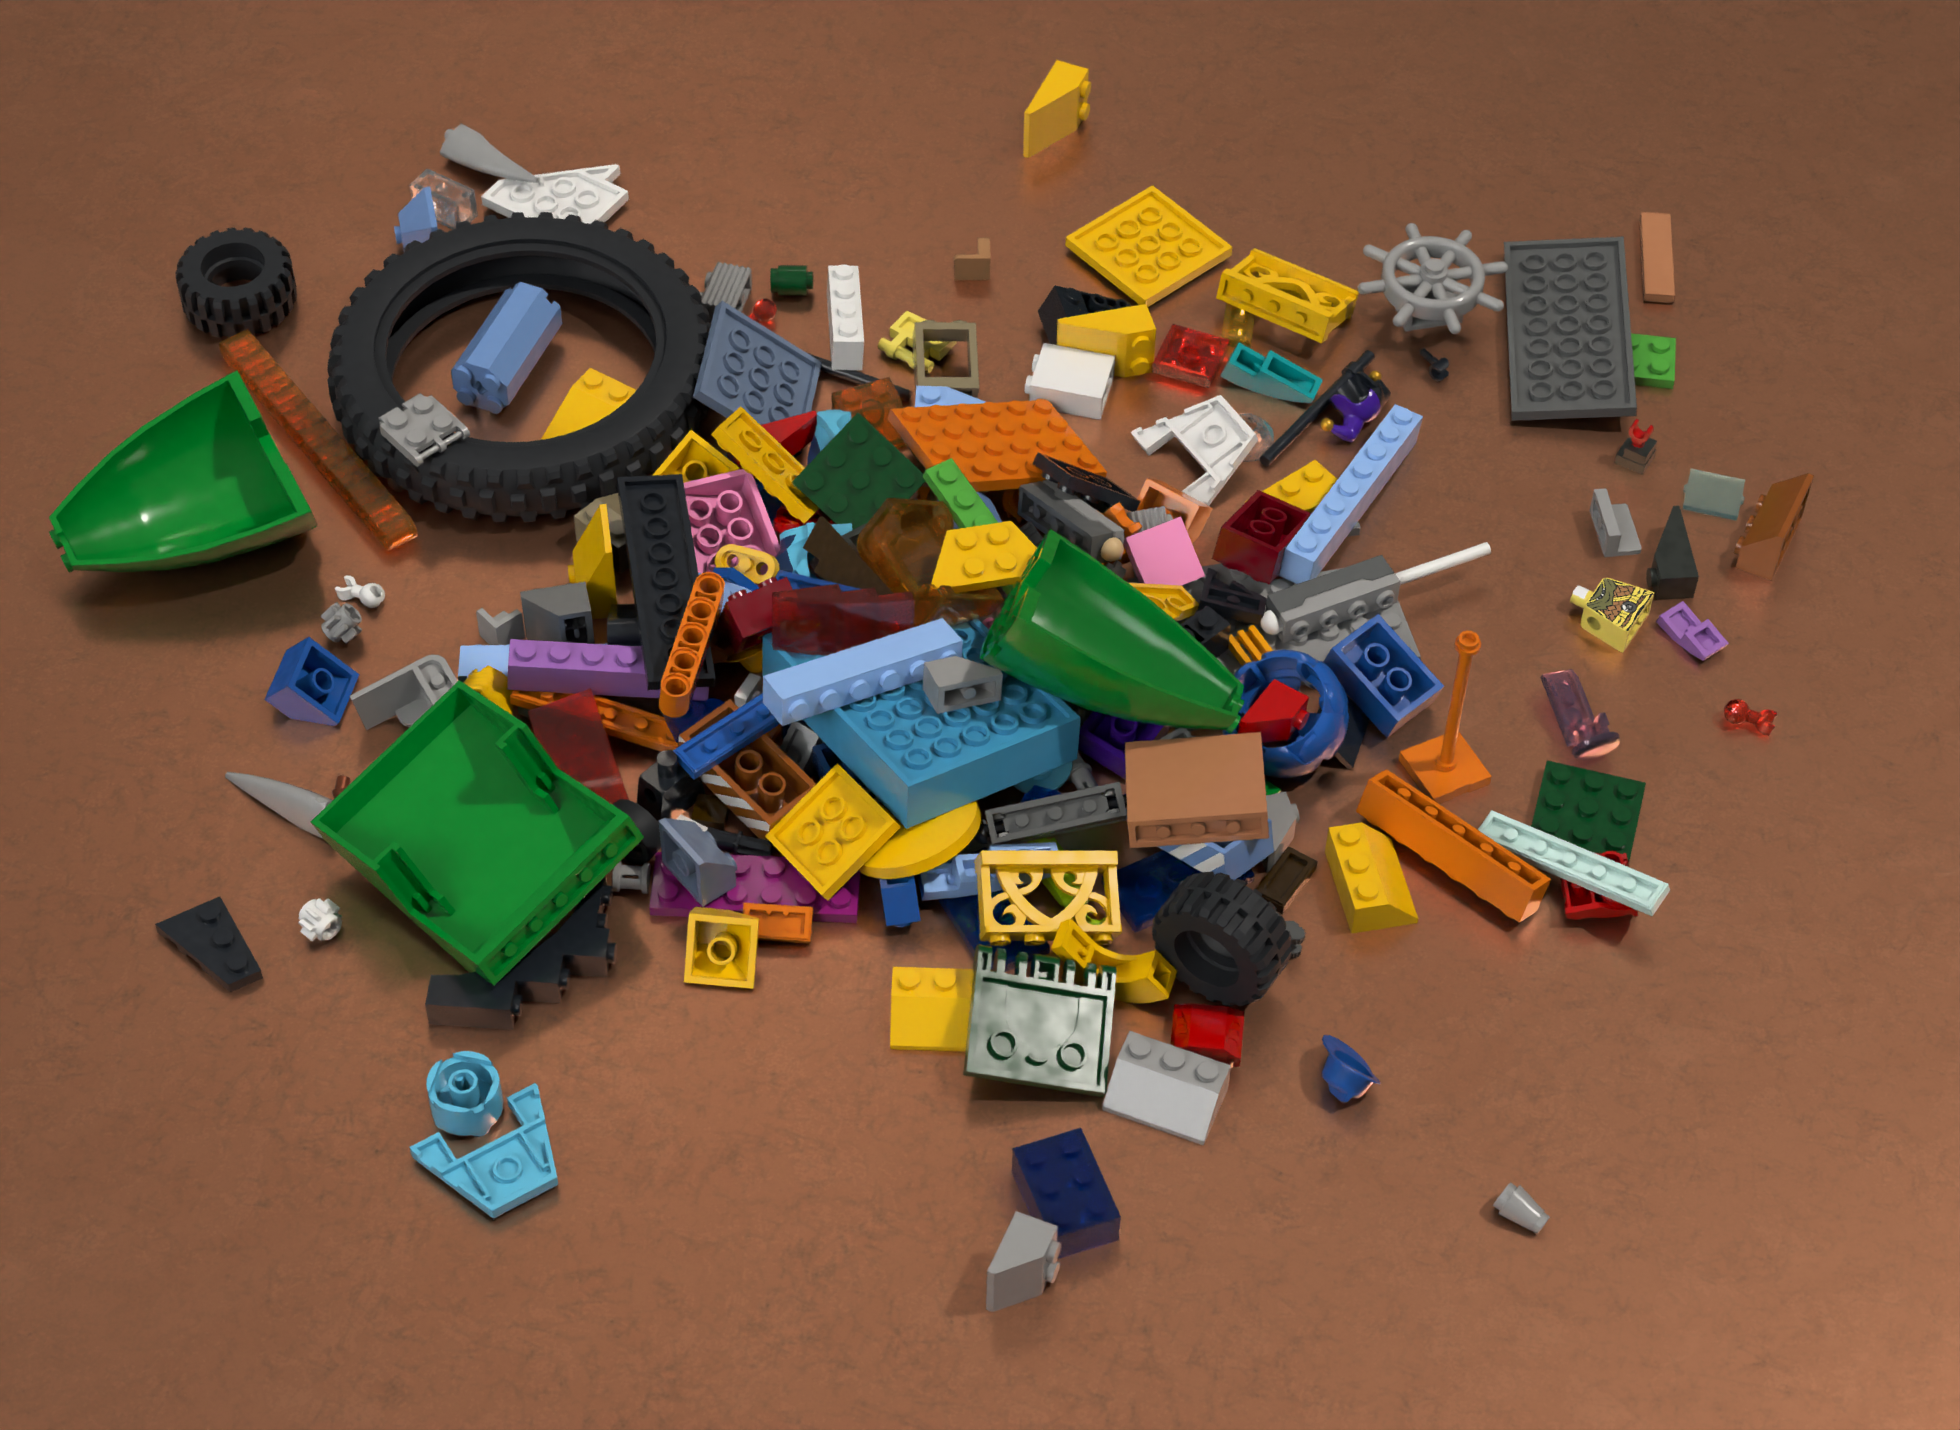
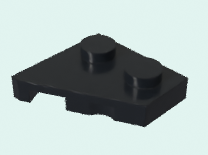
M1208 568L1197 611L1209 606L1222 617L1234 619L1246 625L1254 624L1261 626L1267 598L1246 589L1245 586L1234 580L1230 582V585L1216 578L1218 571Z

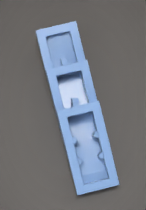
M1056 842L990 845L988 851H1058ZM959 854L953 857L952 863H943L931 870L917 874L922 900L977 895V874H975L974 860L978 854ZM990 874L991 892L1002 890L996 874ZM1019 874L1020 881L1024 882L1022 885L1031 883V878L1028 874ZM1043 874L1042 879L1051 877V874Z

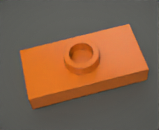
M743 903V914L759 918L758 940L811 944L813 907Z

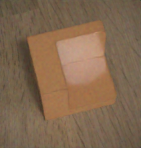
M978 238L977 254H958L954 256V280H990V238Z

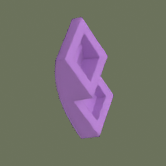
M1684 601L1661 614L1656 620L1657 624L1677 644L1702 661L1729 644L1709 619L1701 622Z

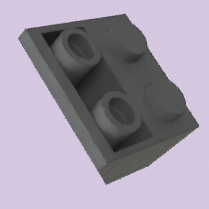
M586 582L569 583L520 592L527 640L595 644Z

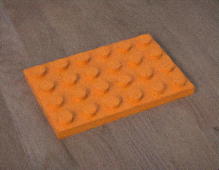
M1045 399L1030 401L1012 400L1010 402L997 403L985 402L980 404L960 403L958 405H932L929 407L908 406L890 409L887 418L925 469L952 458L976 492L1020 489V485L1047 480L1041 476L1042 470L1032 464L1038 452L1106 477L1108 473L1053 407L1052 403Z

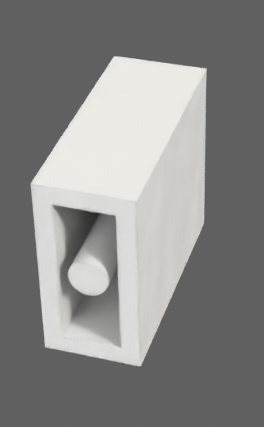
M1043 343L1040 355H1034L1032 372L1034 373L1033 376H1027L1025 393L1029 394V401L1045 399L1051 402L1058 412L1101 420L1114 378L1115 356Z

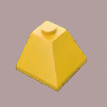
M690 430L653 475L682 474L683 483L740 470V468L698 434Z
M694 907L690 911L688 918L684 982L754 989L759 918L731 910Z

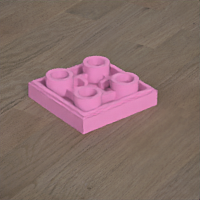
M1181 517L1124 539V547L1139 583L1183 586L1205 576Z

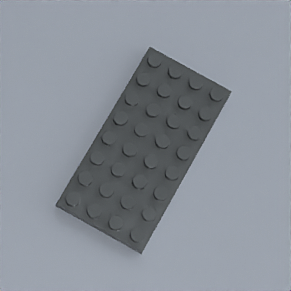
M1624 237L1504 242V262L1508 265V270L1505 272L1512 421L1637 416Z

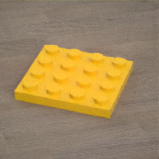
M1153 185L1065 237V246L1136 303L1139 305L1146 304L1147 307L1232 256L1233 249L1230 244Z

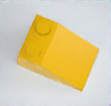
M1056 60L1024 113L1023 157L1030 158L1077 130L1082 120L1088 118L1090 104L1087 103V98L1092 85L1088 81L1089 69Z
M1146 304L1058 319L1057 345L1114 355V376L1130 377L1153 373L1156 327Z
M589 368L572 385L541 440L565 435L601 420L623 405L636 392V389L595 369Z
M601 504L572 551L574 564L567 565L569 583L586 582L592 619L608 618L611 605L617 604L607 504Z

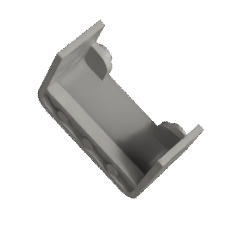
M428 655L350 695V698L366 730L397 715L404 726L410 727L458 680L442 656Z

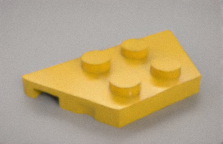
M1012 521L947 530L930 585V597L1013 585L1016 581L1022 582V579H1020L1037 547Z

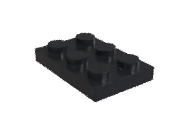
M1038 452L1032 463L1042 470L1041 476L1058 484V489L1073 496L1076 491L1082 493L1081 497L1092 503L1098 504L1099 500L1105 502V506L1110 508L1120 502L1124 509L1134 512L1141 502L1110 479Z

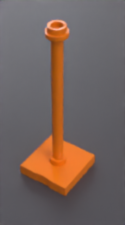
M1469 630L1461 632L1455 639L1454 646L1459 653L1445 733L1402 750L1399 754V761L1420 791L1438 804L1450 801L1464 793H1470L1488 786L1492 778L1459 732L1472 658L1481 649V641L1478 634Z

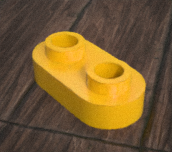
M735 544L724 545L715 556L716 568L732 567V559L738 557L739 562L733 568L757 585L769 578L776 577L779 571V563L774 556ZM767 564V566H768V571H767V573L764 574V575H761V572H760L761 567H762L763 565Z

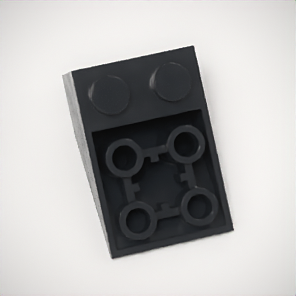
M1054 285L1039 308L1038 314L1049 343L1057 345L1058 319L1130 307L1131 304L1123 299L1117 300L1096 293L1091 294L1074 288Z

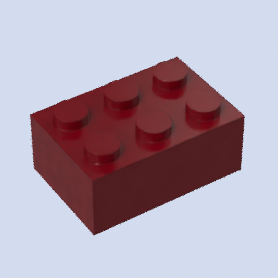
M1257 490L1221 526L1212 559L1222 563L1228 569L1238 570L1249 575L1257 582L1270 584L1280 573L1285 548L1312 513Z

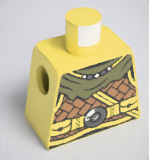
M1604 578L1594 592L1577 585L1572 593L1570 603L1584 608L1580 623L1584 630L1623 653L1649 615L1654 592L1610 578Z

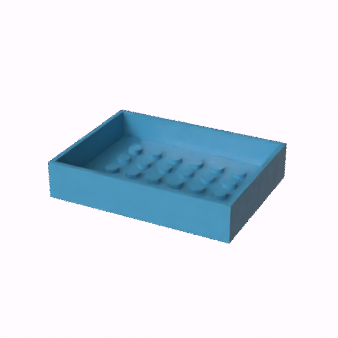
M930 573L889 588L895 594L897 602L893 615L887 621L865 608L857 624L817 615L763 635L762 677L941 618L963 640L962 658L993 667L979 658L989 629L953 594L930 597V585L933 579V575ZM1001 671L1003 677L1000 701L937 714L923 690V680L803 720L907 829L1076 760L1078 756L1081 717L1061 698L1032 687Z

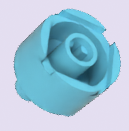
M460 1051L453 1053V1057L442 1062V1059L439 1060L429 1071L426 1087L435 1125L450 1134L458 1136L473 1135L481 1137L487 1134L490 1127L499 1119L503 1110L500 1078L492 1062L480 1053Z

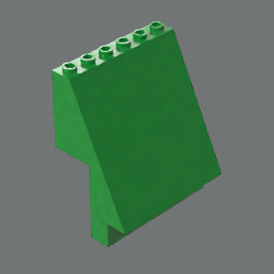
M460 680L311 821V824L335 851L469 973H478L493 986L644 838L629 815L560 770L525 723Z

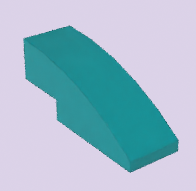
M1240 342L1230 355L1220 377L1253 392L1301 403H1312L1323 379L1271 350L1265 357Z

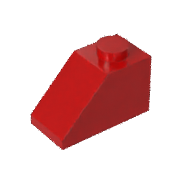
M1273 679L1240 720L1238 734L1261 732L1262 743L1288 740L1296 729L1302 730L1309 718L1310 713L1306 711L1309 697Z

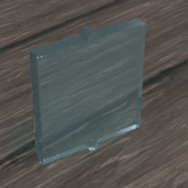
M1691 469L1688 484H1685L1683 492L1686 494L1682 509L1737 520L1740 504H1743L1745 497L1742 496L1745 480Z

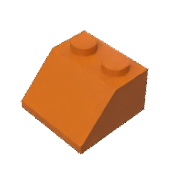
M1147 478L1137 497L1141 502L1136 511L1165 506L1166 514H1171L1173 519L1182 518L1193 544L1200 536L1213 508L1161 480Z

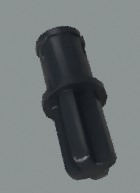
M710 826L707 829L714 837L717 847L723 852L732 853L733 855L772 856L773 844L770 841L745 836L743 831H739L736 834Z

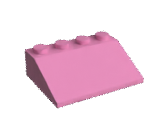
M740 469L683 483L698 573L713 572L714 568H716L715 556L718 550L727 544H735L766 552L774 557L779 553L780 544L753 474ZM738 557L732 559V567L737 566L739 562ZM765 564V565H763V566L761 567V569H760L761 575H764V574L767 573V571H768V566H767V564Z

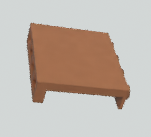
M1261 732L1125 742L1127 823L1130 848L1269 838Z

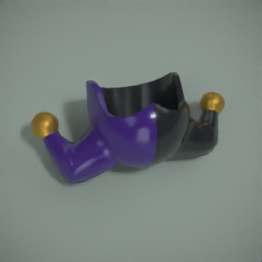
M1375 370L1368 376L1358 371L1328 399L1343 417V425H1335L1331 419L1325 418L1320 423L1321 429L1332 432L1344 441H1355L1364 423L1375 419L1391 396V392L1381 380V373Z

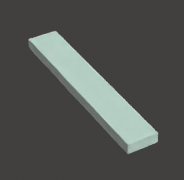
M1491 810L1478 828L1480 832L1529 865L1650 916L1654 915L1670 891L1669 884L1493 810Z

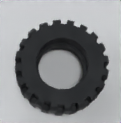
M227 228V231L219 233V230L211 232L209 237L204 238L202 236L195 241L194 246L190 245L183 253L184 256H181L178 261L176 282L183 311L190 323L206 334L210 332L214 337L222 338V336H228L229 339H238L239 336H246V338L255 337V333L262 332L264 334L271 330V326H278L285 319L284 315L288 316L293 309L297 292L290 254L280 241L273 236L270 238V235L259 230L257 233L252 228H243V230ZM235 280H252L240 286H222Z
M1203 872L1190 875L1181 881L1156 913L1153 919L1152 936L1153 941H1155V949L1177 970L1175 978L1181 983L1185 982L1190 986L1189 989L1196 994L1201 993L1205 995L1206 999L1212 1002L1221 1001L1222 1005L1233 1006L1237 1004V1006H1243L1260 1000L1287 966L1291 958L1290 931L1285 930L1286 922L1284 918L1278 916L1276 913L1277 908L1271 902H1267L1262 898V893L1247 887L1246 882L1240 879H1230L1229 875L1223 873L1214 875L1213 872Z

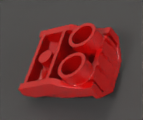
M1607 851L1602 854L1596 853L1629 867L1626 853L1619 854L1615 851ZM1560 878L1567 919L1579 920L1625 915L1638 916V910Z
M1196 1003L1174 1004L1170 1045L1231 1065V1068L1240 1067L1245 1012L1225 1006Z

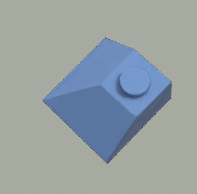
M424 187L398 213L400 226H394L397 244L403 243L404 253L407 244L414 240L423 243L429 240L431 232L438 230L430 187Z

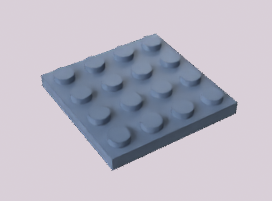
M721 301L715 307L693 398L726 418L741 406L760 425L811 412L822 362L729 304ZM802 449L798 451L796 454H794L793 457L796 458L798 455H800L802 453Z

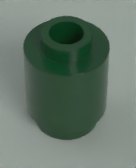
M778 265V268H771V292H778V295H807L808 289H813V271H808L807 265Z

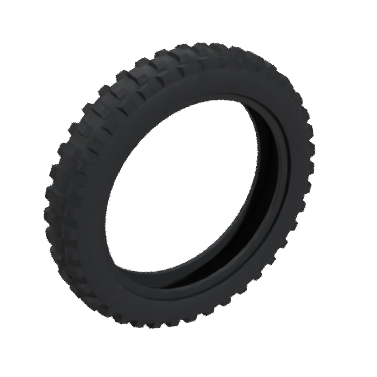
M514 212L511 218L497 219L495 215L484 216V221L471 225L466 220L458 222L454 230L444 232L438 229L430 233L429 240L423 243L417 240L412 241L405 246V253L401 256L392 254L383 261L384 269L382 271L373 269L364 278L365 288L357 287L350 296L351 306H345L338 316L340 324L334 329L330 343L331 351L329 352L327 367L329 395L336 420L341 422L343 435L347 442L354 444L356 455L361 460L368 461V469L375 476L387 478L388 486L395 491L401 492L406 489L408 490L409 498L420 504H424L429 500L434 502L435 508L438 511L448 514L453 509L461 510L463 517L476 520L480 514L491 515L494 522H506L509 516H521L524 522H535L537 515L551 514L554 519L564 518L568 510L576 508L582 510L597 498L618 493L617 477L654 474L690 430L696 434L698 433L700 420H703L709 411L708 406L693 398L711 327L709 313L706 307L701 305L702 296L698 289L693 285H689V276L681 268L674 269L673 259L664 252L655 254L654 245L642 239L635 242L633 234L622 228L615 232L608 230L607 224L598 220H594L591 224L583 223L581 218L576 215L569 214L565 219L554 218L551 212H540L538 217H525L523 212ZM519 282L543 289L571 292L600 301L630 319L643 332L655 353L647 376L636 392L611 414L580 430L549 439L528 442H497L471 437L463 439L460 437L447 445V450L442 453L437 451L423 460L424 463L418 467L381 435L379 424L381 420L378 418L396 407L401 410L404 408L402 403L405 401L397 392L392 381L400 356L416 334L446 311L472 299L503 292L508 288L511 290ZM453 432V433L449 434L448 436L444 437L442 440H444V439L450 437L451 435H453V434H455V433ZM432 445L429 446L428 448H426V449H424L423 451L419 452V454L423 453L424 451L428 450L429 448H431V447H433V446H432Z

